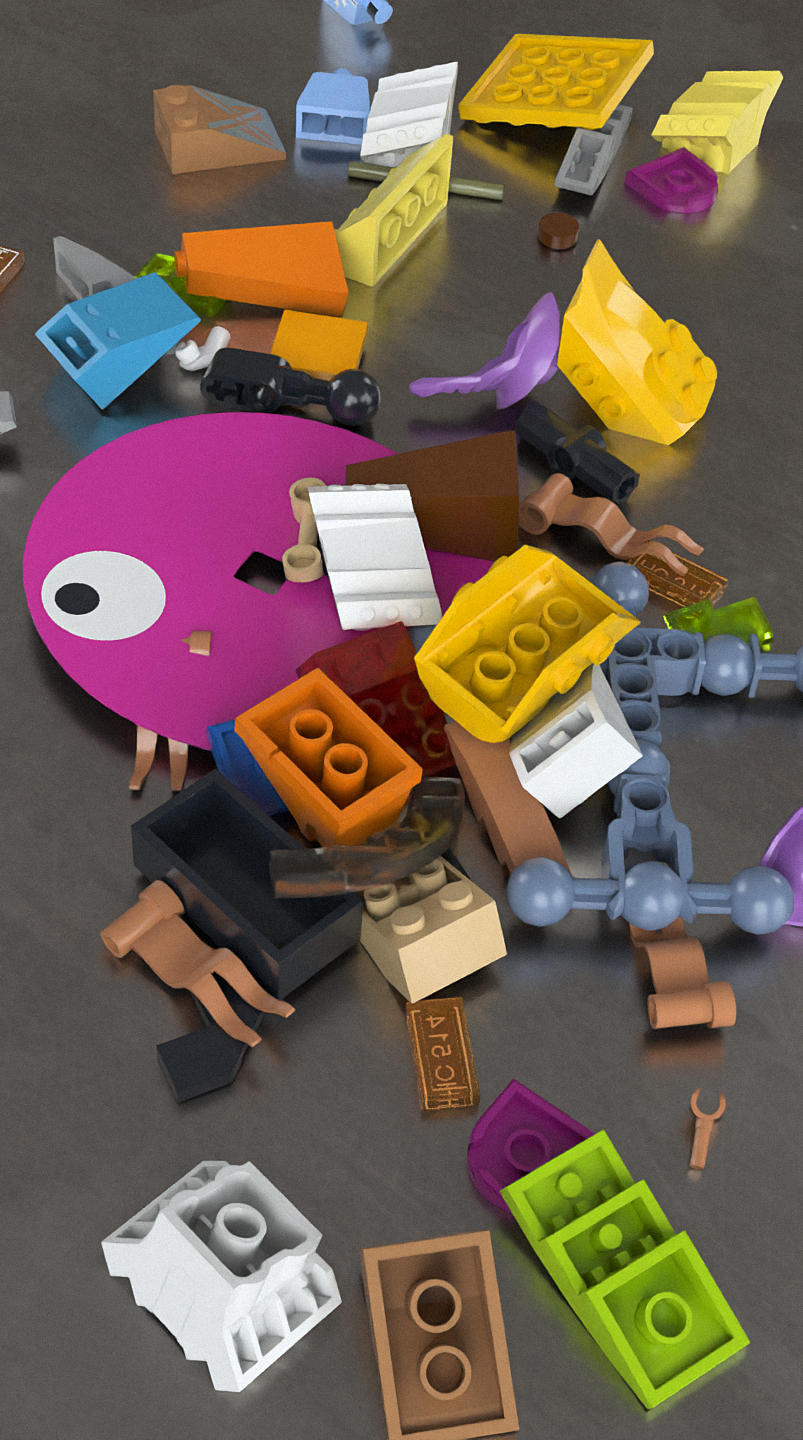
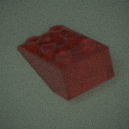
M402 621L316 652L295 669L300 679L316 668H319L423 769L421 779L456 764L447 733L443 729L448 722L442 709L431 700L426 687L419 677L414 660L417 653Z

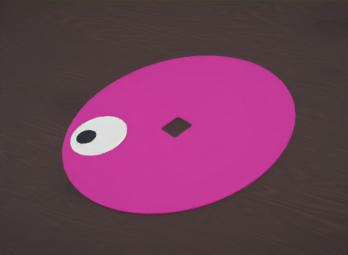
M226 412L176 418L125 434L83 458L60 478L47 494L34 516L26 538L23 556V585L28 609L39 635L61 667L86 692L115 713L145 729L178 742L211 750L205 733L208 726L235 719L316 668H319L390 738L421 724L441 710L431 700L423 682L414 680L404 673L398 661L396 652L398 643L404 631L411 626L381 627L366 631L354 629L342 631L330 580L326 575L314 581L303 583L287 579L274 595L268 594L234 577L235 573L253 552H261L282 562L284 553L289 548L298 545L300 523L294 517L289 490L296 481L303 478H317L322 480L326 486L345 485L346 465L398 454L371 439L321 422L286 415ZM425 548L442 617L452 604L453 598L459 589L468 582L474 584L484 577L493 565V561ZM192 631H213L209 656L189 652L190 645L181 640L191 637Z

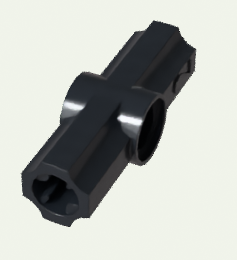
M537 401L526 406L522 415L516 420V433L547 455L549 466L555 474H563L569 480L575 477L579 478L618 506L628 500L633 490L638 486L640 473L607 451L602 435L594 427L583 425L576 429Z

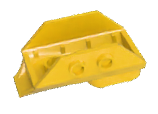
M597 239L583 268L581 282L564 315L557 366L608 429L669 446L683 436L704 415L715 388V380L717 378L716 366L696 345L685 325L680 324L674 319L662 321L657 313L634 291L608 254L601 240Z
M524 545L511 556H502L496 560L488 573L476 583L468 582L459 589L453 598L452 604L418 651L414 660L419 677L426 687L431 700L440 709L476 738L490 743L503 742L512 737L543 711L554 694L557 692L561 694L568 692L578 681L582 671L593 663L595 666H598L604 662L611 654L615 644L639 625L641 621L552 552Z

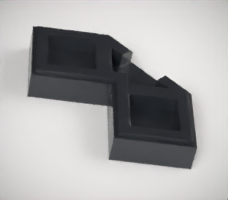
M213 972L211 975L218 983L238 1018L246 1026L257 1032L264 1012L247 1003L223 977ZM191 991L190 994L206 1028L156 1045L158 1060L178 1103L232 1083L248 1046L247 1043L227 1034Z

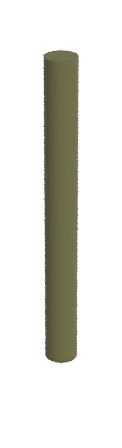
M350 160L348 176L383 182L390 170L396 167ZM450 176L448 192L502 201L505 185Z

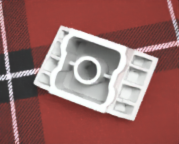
M458 61L434 65L425 69H416L407 73H398L379 79L378 91L375 92L367 120L366 133L363 134L360 157L364 163L397 168L411 153L445 134L450 135Z
M353 484L350 486L307 487L342 631L348 629L366 631L381 627L437 625L442 618V612L407 485Z
M202 1161L101 1242L110 1276L129 1277L137 1306H145L177 1338V1342L183 1347L186 1360L207 1361L215 1390L231 1392L243 1390L342 1303L333 1269L315 1252L323 1235L250 1161L241 1166L230 1165L227 1161Z

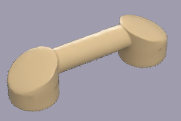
M317 478L300 479L289 490L293 514L297 522L300 523L298 545L289 548L282 558L286 579L289 581L310 582L324 575L321 553L317 549L318 530L307 488L309 486H326L322 480Z

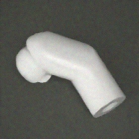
M218 326L211 329L203 346L198 347L193 340H188L187 345L181 342L175 351L176 357L180 360V366L189 371L208 367L216 351L221 348H227L231 337L230 333L225 328Z

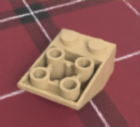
M415 834L392 840L386 847L360 860L347 862L339 870L333 872L337 878L363 900L361 943L384 977L412 1004L507 955L495 900Z

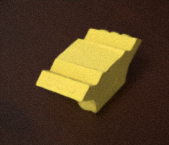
M707 71L702 82H695L672 104L668 115L660 116L651 136L656 141H662L661 147L667 149L670 153L684 147L709 165L715 172L729 174L758 145L766 113L783 80V76L780 71Z

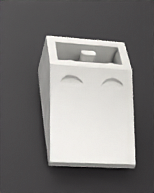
M593 663L582 671L578 681L565 694L559 692L554 694L546 708L512 736L509 751L522 787L559 819L577 805L583 803L589 796L643 756L600 665L595 666Z

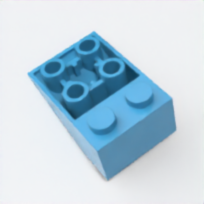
M154 272L67 304L41 327L35 335L71 377L103 410L202 320Z

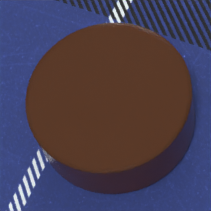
M547 214L539 222L538 238L544 245L553 249L569 248L577 242L579 223L575 218L567 214Z

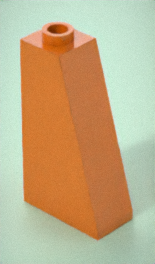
M332 221L182 233L181 251H174L176 276L184 277L187 294L333 317L343 316L349 292Z

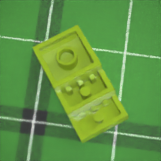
M604 1129L499 1191L534 1251L572 1309L606 1357L647 1409L654 1408L751 1343L686 1231L674 1232L645 1180L642 1179L636 1183L634 1182Z

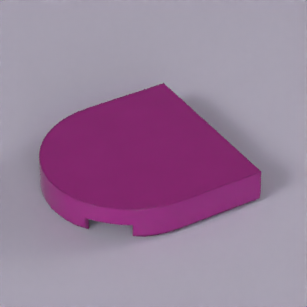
M684 147L626 171L624 182L653 205L676 213H694L705 210L715 202L718 193V176L716 172Z
M513 1078L472 1129L467 1150L468 1172L474 1186L487 1201L499 1209L512 1213L499 1192L500 1190L583 1142L595 1133Z

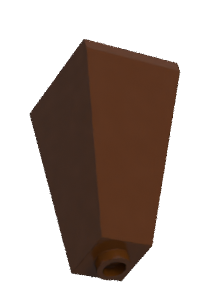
M504 431L346 465L345 485L341 486L353 484L407 485L425 548L494 562L502 556L509 557L517 551L519 482L516 431Z

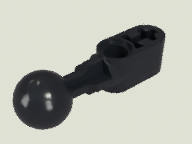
M228 347L216 351L200 383L202 395L209 402L218 406L259 413H272L279 406L294 405L304 407L309 403L325 405L329 414L336 421L347 426H359L367 423L377 414L381 404V390L377 381L363 370L346 369L334 375L330 381L314 379L305 372L292 370L290 364L280 356Z

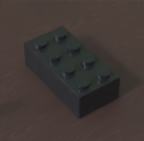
M216 769L131 825L134 866L152 883L160 880L167 884L180 899L184 907V913L221 948H226L233 952L242 961L253 978L275 999L282 1000L361 939L363 900Z

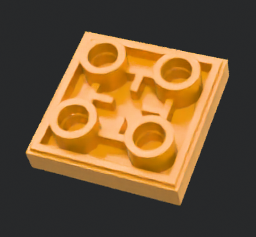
M284 309L270 354L285 359L290 364L292 370L305 372L314 379L330 381L340 371L358 369L368 335V322Z

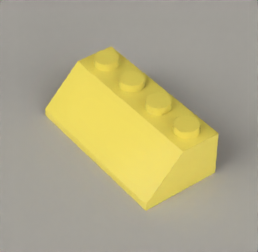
M445 134L408 155L397 168L390 170L387 178L378 188L371 190L368 198L358 209L352 210L339 229H334L346 278L373 287L447 205L453 146L452 135Z

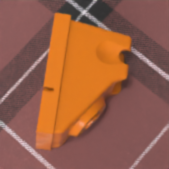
M316 668L235 718L234 731L243 739L293 815L300 832L311 843L317 840L321 844L324 857L334 867L342 866L344 860L352 851L383 830L395 827L411 788L421 782L423 769L319 668Z

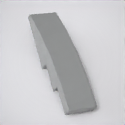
M618 104L602 128L587 130L577 127L555 179L554 186L592 196L602 182L621 145L632 118L633 108Z
M63 236L53 238L56 273L79 300L137 279L125 269L93 250ZM180 340L164 356L174 354L176 347L180 344Z

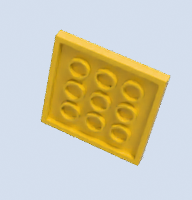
M515 34L459 103L460 119L475 120L477 123H489L492 121L509 122L514 126L542 124L548 128L561 126L580 127L587 130L602 128L654 55L653 40Z

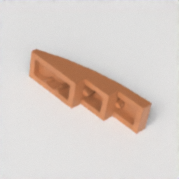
M457 722L445 724L443 729L477 822H485L500 865L507 864L510 874H512L513 870L525 860L545 857L559 862L571 873L559 840L542 803L521 785L509 755L511 746L509 738L503 742H485L473 736Z

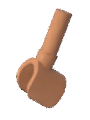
M700 1087L691 1097V1108L697 1118L689 1166L693 1169L703 1170L714 1120L719 1119L723 1115L726 1108V1100L721 1092L719 1109L711 1115L703 1114L697 1107Z

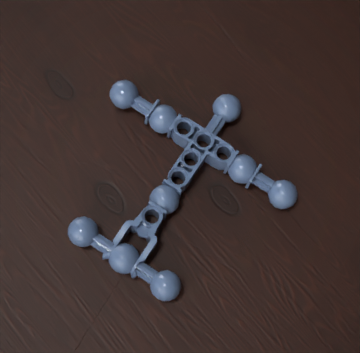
M621 561L605 565L596 571L591 580L594 586L635 617L642 613L648 603L649 584L644 574L634 565ZM437 625L411 626L404 631L398 643L396 652L401 669L414 680L422 682L414 657ZM636 626L615 644L611 654L600 664L602 672L643 755L625 771L607 783L610 791L615 795L613 807L617 817L609 824L601 859L603 879L574 878L571 876L570 871L559 862L545 857L525 860L513 870L507 882L506 895L512 913L527 924L542 927L557 924L568 915L571 909L606 910L612 921L622 915L633 926L647 931L666 928L678 917L692 924L697 913L728 914L731 921L744 931L756 935L776 932L787 922L794 911V891L788 879L779 871L758 865L743 868L732 878L730 883L691 882L694 873L691 832L685 823L675 820L671 807L670 795L667 790L671 769L665 752L660 749L662 736L658 732L660 723L658 695L676 696L691 692L692 695H698L700 686H702L708 692L720 696L736 694L745 688L747 698H754L759 680L794 681L796 687L803 693V645L798 648L795 654L760 653L757 634H750L748 643L740 637L727 633L711 636L703 642L702 632H695V635L678 629L637 628ZM630 848H636L641 852L653 850L655 860L666 863L668 866L648 861L635 864L625 872L624 860L627 859Z

